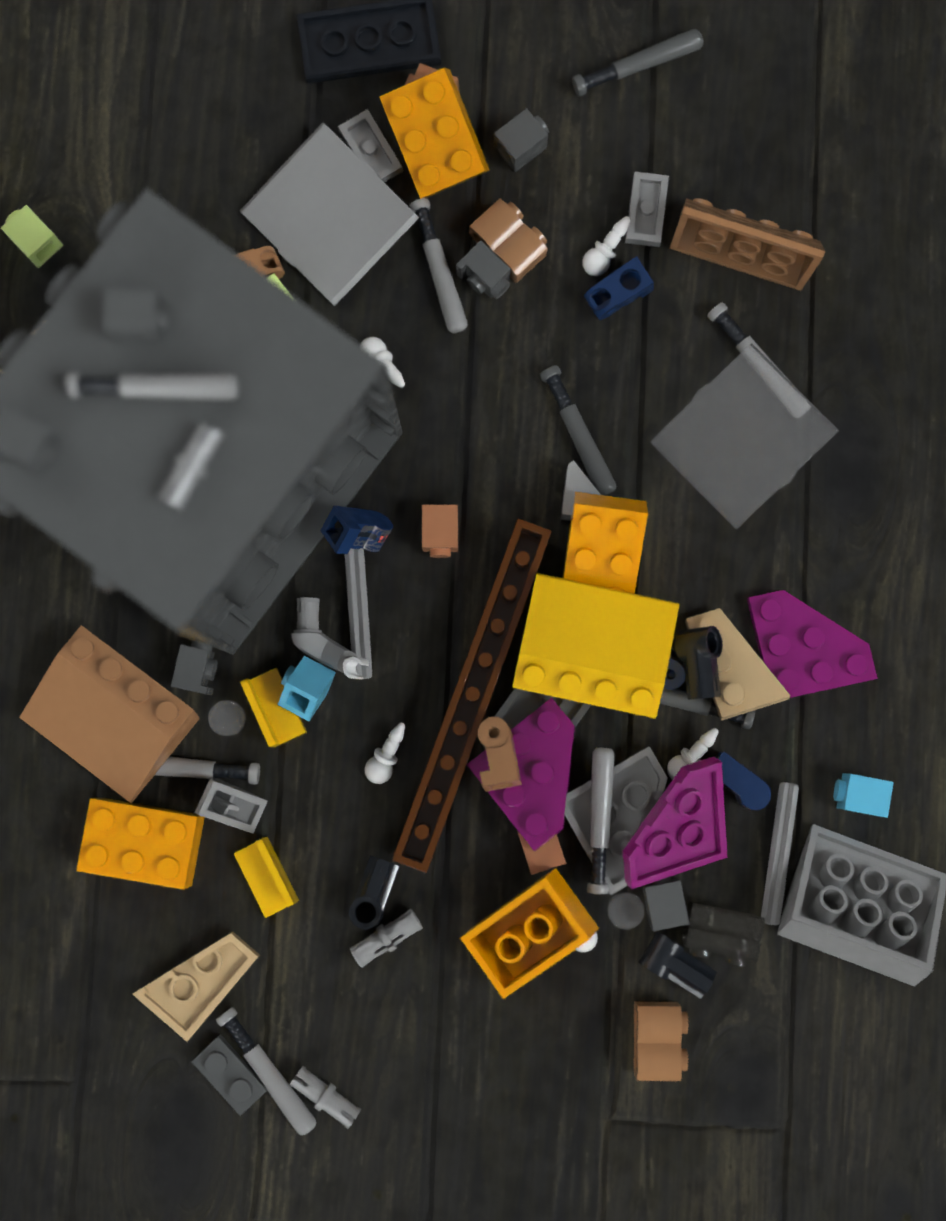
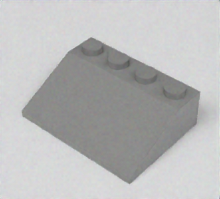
M813 824L810 827L784 902L777 935L915 987L933 971L946 894V874Z

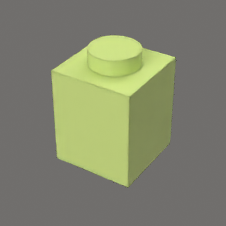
M27 205L21 210L12 212L1 227L2 231L37 268L42 266L63 246L56 235Z

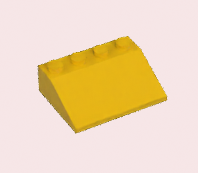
M536 573L512 688L656 719L666 679L679 603Z

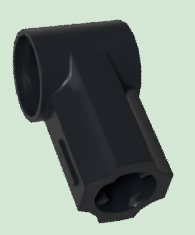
M715 626L680 630L676 634L675 650L678 658L684 662L688 700L721 697L717 658L722 653L723 641L720 631Z
M370 855L357 894L349 909L350 920L356 927L369 929L381 922L400 868L399 865ZM363 902H370L376 908V917L370 923L361 921L357 915V909Z
M657 931L639 963L665 980L669 978L701 999L713 984L717 972L709 965L685 952L684 947Z

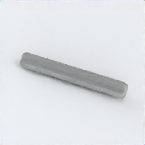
M350 549L349 553L345 554L351 651L358 658H364L369 661V666L360 664L356 666L357 674L363 676V679H369L372 677L364 549Z
M781 782L779 785L765 883L761 922L768 925L780 924L799 791L797 784Z

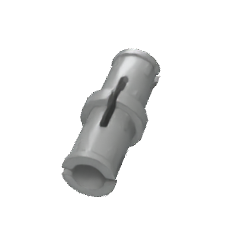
M199 423L198 429L183 455H177L174 463L177 465L157 497L182 511L183 505L198 479L205 478L208 472L205 470V467L224 436L214 429H208V426Z
M409 909L387 925L381 924L376 927V932L350 947L351 953L359 966L363 968L386 951L392 952L397 949V944L423 929L422 924L413 910Z
M305 1066L301 1067L289 1084V1086L294 1087L314 1102L315 1109L319 1112L323 1109L347 1129L361 1111V1108L356 1107L336 1092V1086L332 1083L327 1085L308 1071Z

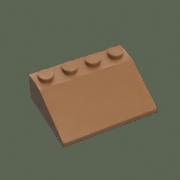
M686 198L669 248L800 291L823 259L825 253L821 241L812 239L813 237L807 232L798 230L790 232L779 228V225L769 220L756 221L746 218V215L741 211L734 209L721 210L713 207L709 201L698 198L693 200Z
M82 625L58 652L19 717L131 804L200 719L194 709Z

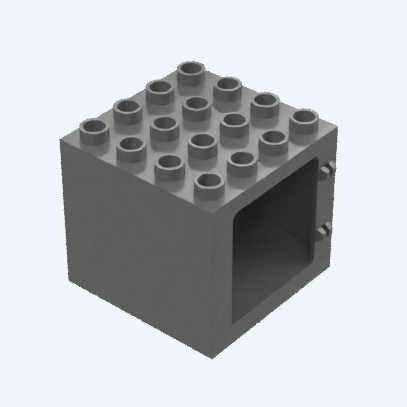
M146 188L133 206L127 201H120L106 213L97 230V240L102 245L83 269L76 264H72L57 275L46 295V302L52 308L32 333L25 328L16 331L0 348V412L3 406H6L51 428L61 436L58 442L60 444L59 454L51 466L45 467L42 474L0 454V512L7 516L22 513L94 568L93 583L102 590L110 593L122 589L177 632L234 655L324 537L320 530L333 506L347 507L403 432L384 362ZM104 288L156 289L165 303H169L171 311L170 328L164 329L163 342H113L103 331ZM70 372H77L81 377L117 378L121 375L233 374L238 379L239 389L237 397L233 400L121 397L120 394L83 393L79 398H70L66 392V377ZM199 423L208 426V429L212 428L223 435L224 438L220 441L205 467V470L208 471L205 478L198 479L181 511L157 496L161 493L177 465L174 463L177 455H183L197 431Z

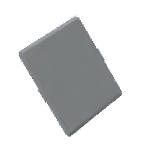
M324 122L320 124L240 210L278 249L283 259L293 267H296L334 306L419 218L380 179L374 167L366 161H362Z

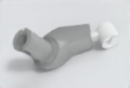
M297 598V630L291 633L293 644L309 657L344 673L348 678L363 679V676L357 674L356 666L357 664L369 666V661L364 658H358L355 653L322 633V630H319L320 599Z

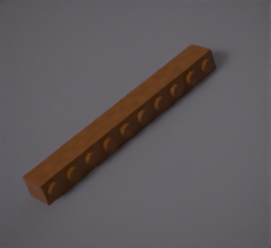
M521 519L517 520L392 860L425 873L429 869L476 741L478 728L484 719L552 531Z

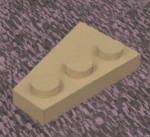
M720 608L686 619L687 629L715 626L722 636L723 649L720 657L717 658L721 697L713 698L721 721L788 700L791 697Z
M231 932L139 989L133 995L185 1041H188L260 954L238 935Z

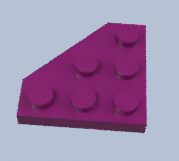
M781 590L747 598L760 658L791 697L878 679L870 645L788 592Z
M550 698L511 729L522 785L488 791L534 852L563 830L575 726L553 698ZM486 750L467 764L481 784L480 772L490 770Z
M716 757L682 766L623 849L625 883L631 889L727 858L722 762Z

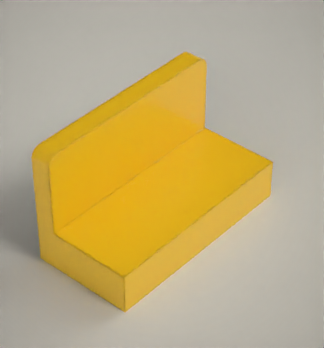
M278 668L272 669L251 680L246 678L240 681L269 747H277L307 733L298 715L278 705L284 685L281 684L283 678Z
M268 836L234 853L265 918L299 901Z

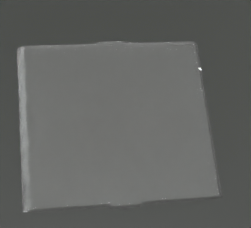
M751 343L709 385L706 384L702 389L698 390L697 394L692 398L693 401L651 443L737 529L779 488L782 489L786 484H789L797 474L796 472L839 430Z

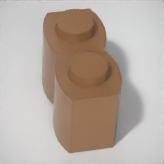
M498 199L469 226V234L476 243L481 240L511 269L510 279L517 283L547 255L548 248L545 245L547 239L536 227L530 229L523 223V214L512 202L506 204L502 199Z
M634 1002L633 1063L634 1076L637 1081H681L682 1071L688 1070V1052L686 1048H681L682 1034L688 1033V1014L686 1011H682L678 1002Z

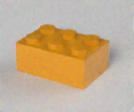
M442 68L379 97L420 199L427 198L489 171L450 69Z
M575 492L562 578L635 594L648 517L647 501Z
M101 797L90 798L76 871L183 890L187 889L193 883L205 817L189 812L136 803L131 804L130 802Z
M554 868L474 925L460 939L504 999L590 940L599 927L559 871Z

